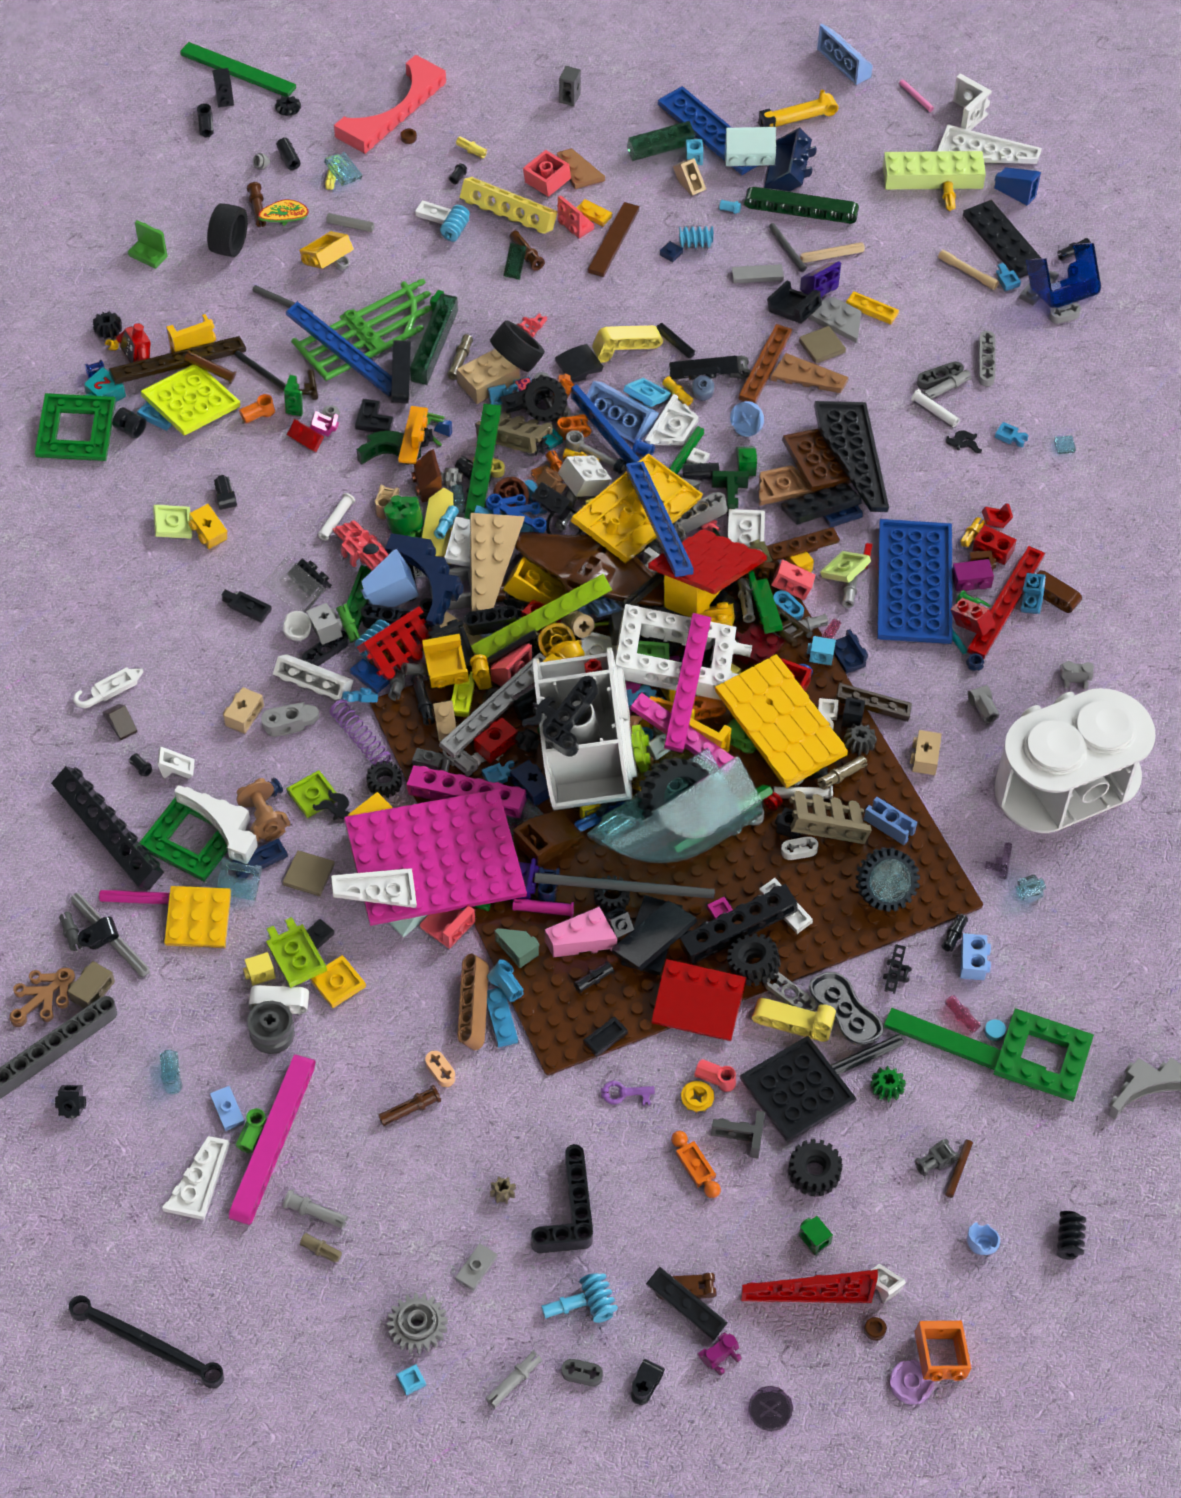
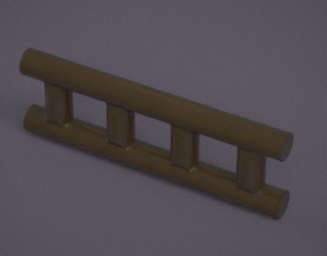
M776 604L779 616L785 620L782 623L783 630L775 632L793 647L797 645L798 641L796 639L800 636L805 635L807 638L812 636L813 632ZM753 606L754 616L760 620L757 608ZM791 626L797 629L791 634L784 631Z

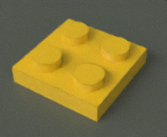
M343 955L326 965L328 971L310 979L332 1009L366 987L364 980Z

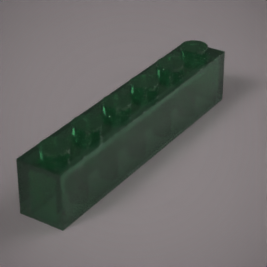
M441 293L410 366L411 382L428 385L458 313V298L456 296Z

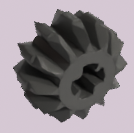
M853 723L851 728H847L844 735L846 749H851V754L858 752L859 756L862 752L867 755L869 750L873 751L877 741L874 729H870L869 725L864 727L862 723L859 726Z

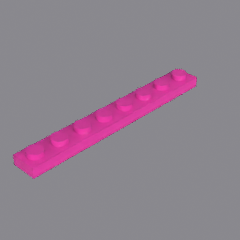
M696 613L692 614L665 739V749L683 753L712 617Z

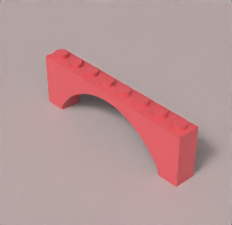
M417 55L413 56L406 62V75L410 77L412 84L405 99L396 107L378 115L362 118H347L344 116L334 125L335 138L366 154L421 104H424L430 96L434 95L439 88L445 85L446 70Z

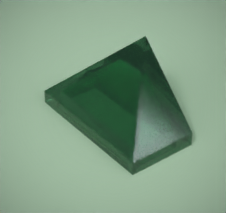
M510 243L503 276L520 280L527 246Z

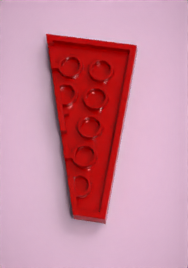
M878 1269L832 1275H815L813 1277L761 1283L750 1282L742 1285L741 1301L872 1303L878 1280Z

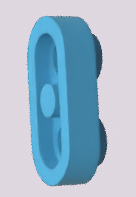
M784 590L777 591L773 596L775 604L796 620L802 619L804 607L789 592Z

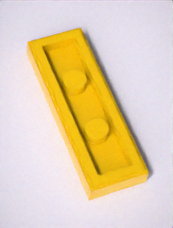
M855 291L852 292L846 301L847 304L862 311L861 313L890 325L899 314L898 309Z

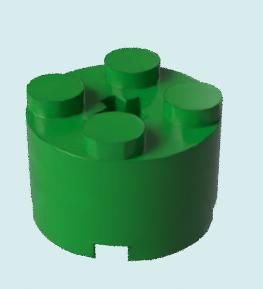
M396 495L391 498V501L384 508L387 525L392 534L408 536L411 535V531L416 530L417 532L424 525L417 497H401Z

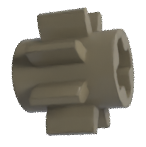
M499 1176L496 1183L491 1182L493 1190L490 1191V1197H496L497 1204L499 1202L508 1204L510 1197L515 1198L514 1190L516 1185L515 1183L510 1184L509 1177L504 1179Z

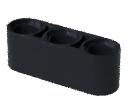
M514 606L471 611L464 616L467 633L472 636L495 633L519 620Z

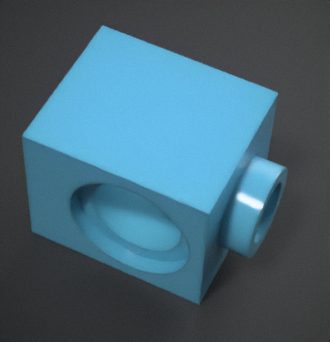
M686 139V160L695 158L697 165H703L702 139Z
M814 636L813 642L808 643L807 654H810L809 662L831 666L836 640Z

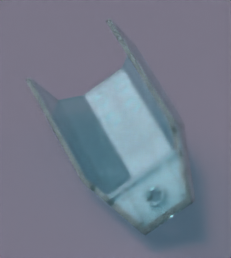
M706 748L689 760L702 765V768L709 772L708 776L691 787L688 786L683 778L672 780L664 793L665 804L652 811L653 816L647 819L642 815L644 810L639 808L638 803L641 802V798H638L637 793L632 799L624 803L625 807L621 811L616 809L612 812L613 817L608 821L603 820L588 832L587 835L603 847L629 858L653 863L676 862L706 852L729 836L741 832V828L756 822L757 818L762 815V800L738 756L719 768L709 748Z

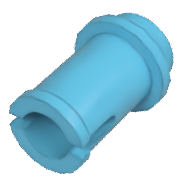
M721 200L719 210L730 211L733 214L740 213L741 203L738 201Z

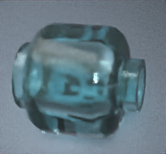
M1031 874L1019 879L1015 889L1021 901L1024 900L1026 903H1031L1043 898V890L1046 889V885L1042 878L1038 879L1036 875Z

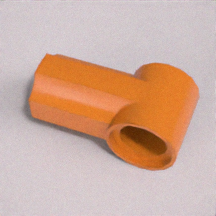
M565 373L564 375H559L557 381L562 384L569 397L574 384L571 381V376Z
M262 394L257 398V402L239 409L244 423L251 422L261 416L271 417L275 413L272 396Z

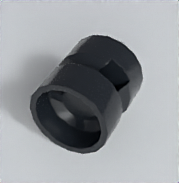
M122 407L114 415L112 424L114 428L125 432L132 438H138L145 430L146 419Z

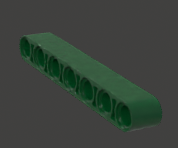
M749 187L744 200V205L749 209L847 224L856 222L859 205L853 201L760 187Z

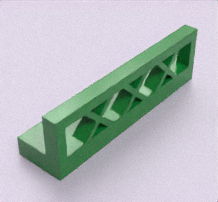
M749 571V585L764 633L782 631L783 625L767 578L756 581L754 571Z

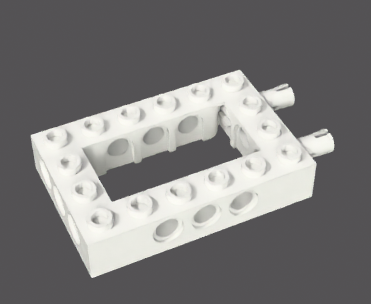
M625 604L615 654V666L618 669H623L625 680L676 691L682 662L638 654L639 635L646 638L663 639L665 642L682 643V645L686 646L691 617ZM710 622L705 650L710 649L713 645L710 658L712 663L710 668L701 667L695 695L721 700L715 692V686L739 675L730 671L732 655L739 654L750 657L752 645L736 642V627Z

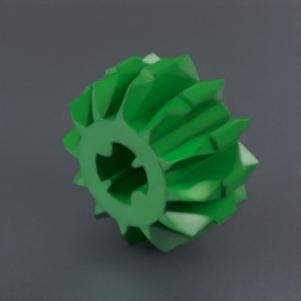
M888 1065L885 1067V1070L879 1067L877 1073H873L872 1081L870 1082V1087L873 1088V1095L879 1094V1100L885 1097L889 1102L892 1097L897 1101L899 1095L904 1093V1087L906 1086L903 1073H897V1068L890 1070Z

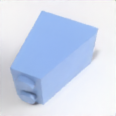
M397 549L393 550L361 581L364 588L361 590L366 600L368 599L369 604L394 608L419 596L411 569Z

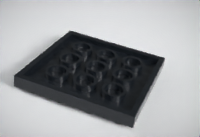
M809 1036L804 1037L740 1075V1080L763 1111H765L787 1143L856 1102L854 1094Z

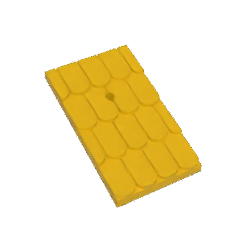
M649 453L638 461L644 462L672 523L681 518L685 512L696 505L702 498L703 494ZM627 471L574 514L570 520L586 534L592 536L599 544L619 557L624 563H627L641 552L645 546L657 538Z
M777 654L715 686V692L786 789L848 754L844 743L833 731L829 722L812 703L808 694L795 680L794 675Z

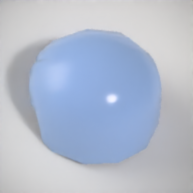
M976 1222L969 1227L967 1243L975 1254L991 1255L998 1250L1000 1237L997 1231L991 1228L989 1224L980 1226Z

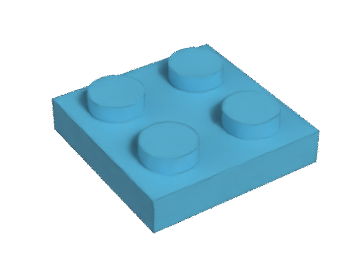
M645 378L625 385L623 390L631 398L642 401L648 407H653L669 400L671 392Z

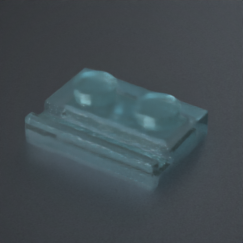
M345 152L325 158L324 163L342 186L355 182L357 179H362V173Z

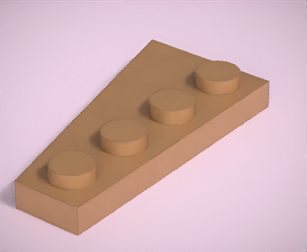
M785 353L771 375V381L779 379L784 380L788 384H793V382L800 383L804 387L817 386L820 390L836 393L843 391L849 378L788 353Z

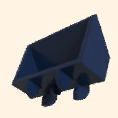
M800 127L776 140L775 165H769L764 188L792 191L803 185L804 178L811 176L813 169L811 166L806 167L809 157L815 156L817 148L816 146L811 147L812 139Z

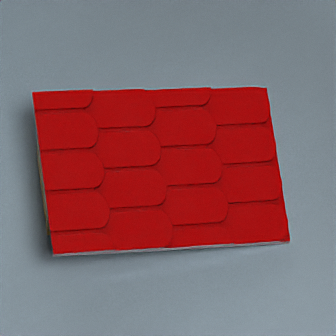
M700 530L682 542L694 568L692 575L675 577L663 553L648 563V569L664 575V607L692 618L693 613L702 615L722 589L765 562L767 555L760 550L750 549L742 543H734L727 537L716 536L711 531Z

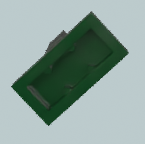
M713 471L712 488H726L727 516L729 509H738V498H735V495H738V488H748L749 471Z

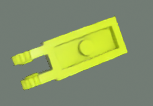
M472 672L469 674L468 682L454 685L451 701L453 702L455 716H469L475 681Z

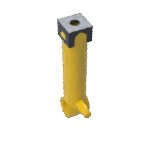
M822 89L819 93V99L771 111L770 108L759 111L758 124L760 127H778L823 114L832 116L838 111L839 106L830 93H825V90Z

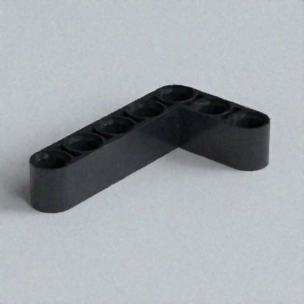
M578 1144L569 1145L565 1150V1167L572 1223L539 1226L533 1229L531 1232V1247L537 1253L587 1249L593 1243V1225L585 1155L583 1148ZM573 1155L579 1156L578 1159H571L570 1157ZM577 1174L580 1175L581 1178L575 1179L572 1176ZM576 1194H581L584 1197L579 1199L575 1198L574 1196ZM584 1214L586 1217L578 1218L576 1215ZM585 1233L588 1237L580 1238L578 1235ZM563 1235L566 1236L567 1239L559 1240L557 1239V1237ZM541 1237L544 1238L545 1241L537 1242L536 1239Z

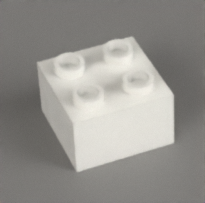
M594 455L568 456L558 471V474L576 497L597 496L609 486L612 480Z

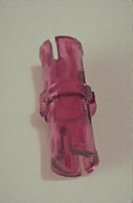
M951 995L945 1001V1005L956 1015L955 1018L961 1021L971 1033L976 1032L981 1027V1024L970 1013V1009L964 1007L955 995Z

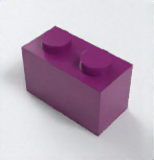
M989 559L953 563L952 580L956 592L992 588L994 574Z

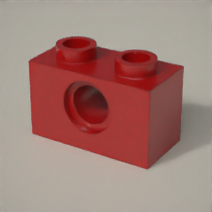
M961 598L950 609L957 626L978 635L984 636L995 625L989 608L965 598Z
M501 718L497 722H493L488 729L474 739V750L491 764L518 742L515 740L518 730L504 718Z

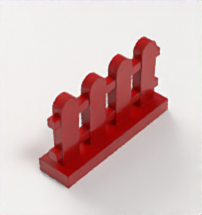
M420 606L356 647L360 653L365 650L367 651L368 655L366 657L368 660L372 659L379 670L377 672L379 676L382 675L385 679L390 680L395 676L394 666L401 670L403 663H409L407 660L409 656L414 661H418L423 657L421 648H423L422 640H427L426 634L429 631L424 625L426 623L424 618L420 619L418 616L423 613ZM406 623L410 625L408 629L405 627ZM414 631L421 642L419 645H417L410 632ZM393 632L396 634L394 638L391 636ZM398 640H400L407 653L403 654L396 643ZM380 641L382 643V646L379 647L377 645V642ZM383 650L387 651V653L393 660L392 663L388 662V660L382 653Z

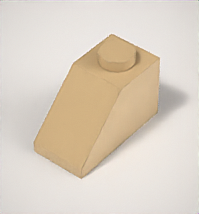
M695 158L685 160L673 166L678 182L691 196L706 190Z

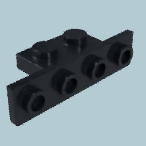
M736 355L669 363L670 377L673 380L684 378L694 380L701 375L712 379L716 378V375L739 373L738 356Z

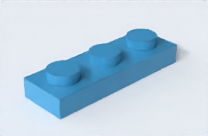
M500 988L487 990V1008L498 1048L518 1043L517 1033L506 996Z

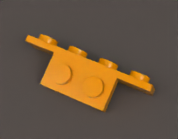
M410 407L398 462L416 464L420 444L424 441V428H427L428 408Z

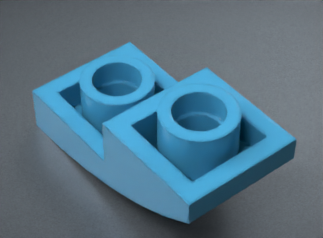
M1027 573L1023 587L1024 596L1020 608L1021 612L1040 614L1044 595L1045 575Z

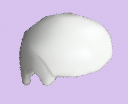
M302 611L288 613L283 624L284 635L293 641H301L308 637L311 631L309 616Z

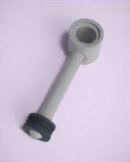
M574 430L567 433L565 449L568 448L580 453L583 451L591 456L594 455V457L613 466V471L619 474L624 471L627 461L621 458L615 460L585 445V442H583L584 436L579 431Z

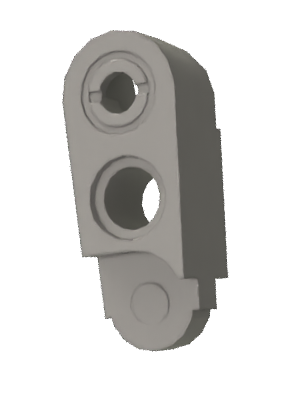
M304 702L268 709L261 716L262 727L272 737L304 730V726L315 724L319 719V710L316 706L304 705Z

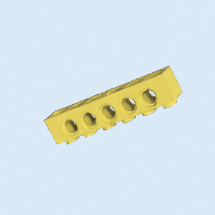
M474 177L464 179L459 197L468 204H476L480 209L491 210L495 215L506 216L510 221L521 222L523 226L533 227L537 229V232L543 234L553 230L558 213L556 210ZM535 215L539 217V221L536 220Z

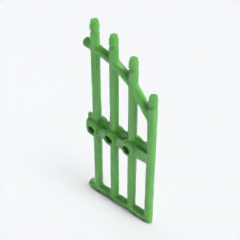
M424 278L409 285L404 281L401 283L402 289L357 312L354 309L345 311L344 314L339 316L341 320L329 327L335 331L347 325L350 331L341 336L347 340L356 335L360 341L352 345L357 349L366 346L369 351L365 355L368 358H372L393 347V340H406L424 330L423 325H418L415 328L413 326L416 319L425 315V313H429L432 307L428 305L417 311V303L428 298L431 293L430 291H425L414 296L412 292L426 283ZM405 294L409 299L367 322L362 318V316ZM410 307V315L377 332L371 328ZM406 325L403 334L386 343L381 339L386 334ZM309 336L301 341L297 338L291 340V343L325 381L352 368L345 363L327 373L323 367L339 360L340 358L337 355L333 354L318 362L314 357L328 350L327 347L321 345L308 351L304 346L317 340L313 336Z

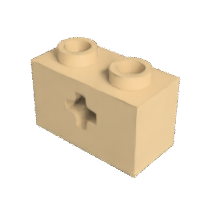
M242 687L240 692L234 695L231 705L224 710L225 726L246 734L264 707L263 695Z
M919 730L918 737L913 738L912 748L916 750L915 753H911L910 764H913L912 772L936 774L942 733Z

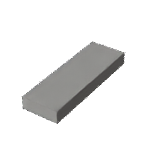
M782 264L732 267L733 283L784 281Z

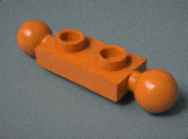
M674 1132L671 1137L672 1144L680 1148L676 1150V1155L697 1188L705 1185L704 1193L707 1197H718L721 1187L717 1182L712 1181L716 1178V1173L695 1141L688 1144V1136L685 1132Z

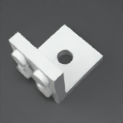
M959 74L956 77L953 102L964 107L961 128L972 130L988 115L985 109L990 104V100L987 98L992 91Z

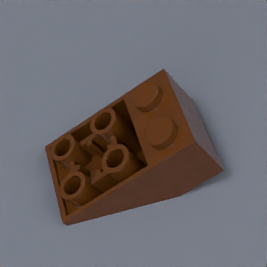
M561 810L528 819L513 830L514 843L531 861L532 858H535L536 866H539V868L584 837V834L576 828Z

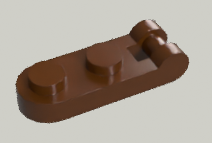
M714 1273L672 1276L699 1299L717 1296L716 1288L714 1287ZM699 1284H705V1288L699 1289Z

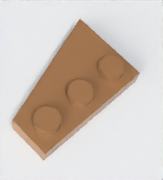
M572 148L557 152V157L569 164L570 182L574 189L605 181V175Z

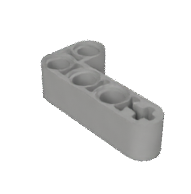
M716 492L699 500L696 505L673 523L681 542L687 539L686 533L726 514L728 508L725 495Z

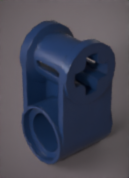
M540 867L539 873L560 875V868L549 870ZM538 883V901L555 902L558 885Z

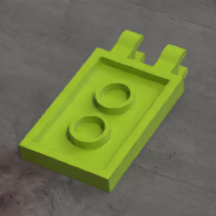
M290 917L285 920L288 931L280 935L277 933L274 925L266 928L270 938L266 943L287 983L292 988L328 970L304 925L297 926L294 919Z

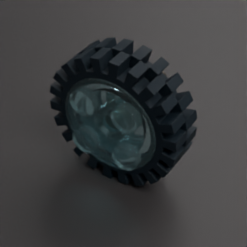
M884 847L881 850H873L874 853H868L866 855L867 859H862L860 862L862 866L857 868L859 875H856L855 879L858 880L856 888L860 890L858 891L859 895L863 897L865 902L879 910L896 911L899 910L898 907L904 908L906 902L910 903L912 901L911 896H916L915 888L920 886L917 883V880H920V875L917 874V871H919L918 867L914 865L915 862L909 858L910 856L894 848L888 849Z

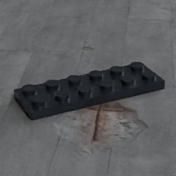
M992 200L963 210L965 219L1010 271L1014 270L1018 278L1039 271L1043 266H1046V262Z

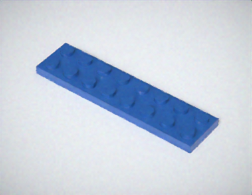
M683 86L658 99V105L695 137L702 139V142L725 161L726 128H732L729 124ZM757 166L731 167L739 174L744 175Z

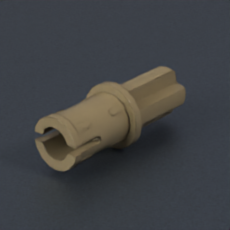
M305 1233L300 1240V1246L313 1251L316 1256L321 1255L334 1263L338 1262L342 1256L341 1251L326 1244L325 1240L316 1239L308 1233Z

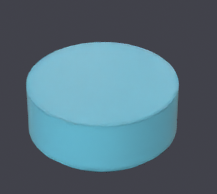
M994 1019L986 1024L985 1035L988 1039L999 1041L1005 1036L1006 1026L1002 1021Z

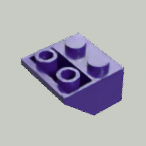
M841 262L826 263L801 277L800 290L809 295L815 289L820 291L821 297L830 291L836 290L839 287Z

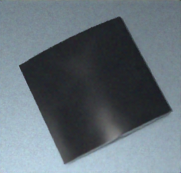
M588 344L571 348L555 357V361L564 374L566 373L571 376L572 382L586 380L588 374L602 372L604 367Z

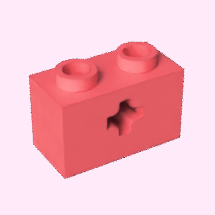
M782 560L775 571L771 586L805 600L812 589L815 574Z

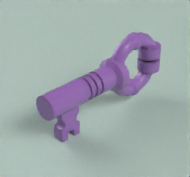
M612 1080L601 1088V1098L609 1104L616 1105L622 1102L626 1096L642 1095L644 1099L642 1104L645 1106V1103L651 1105L649 1097L655 1094L654 1086L626 1088L620 1082ZM617 1086L619 1088V1098L610 1099L609 1087Z

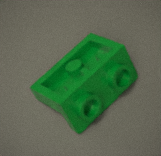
M290 375L284 389L285 413L302 416V391L299 390L297 376Z

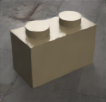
M92 961L89 966L82 970L81 976L77 981L71 983L68 990L70 1000L85 1009L103 997L115 983L113 972Z

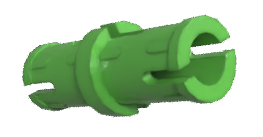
M344 604L343 607L342 605L337 607L336 611L339 614L350 643H353L354 640L356 641L360 638V635L355 626V619H352L347 604Z

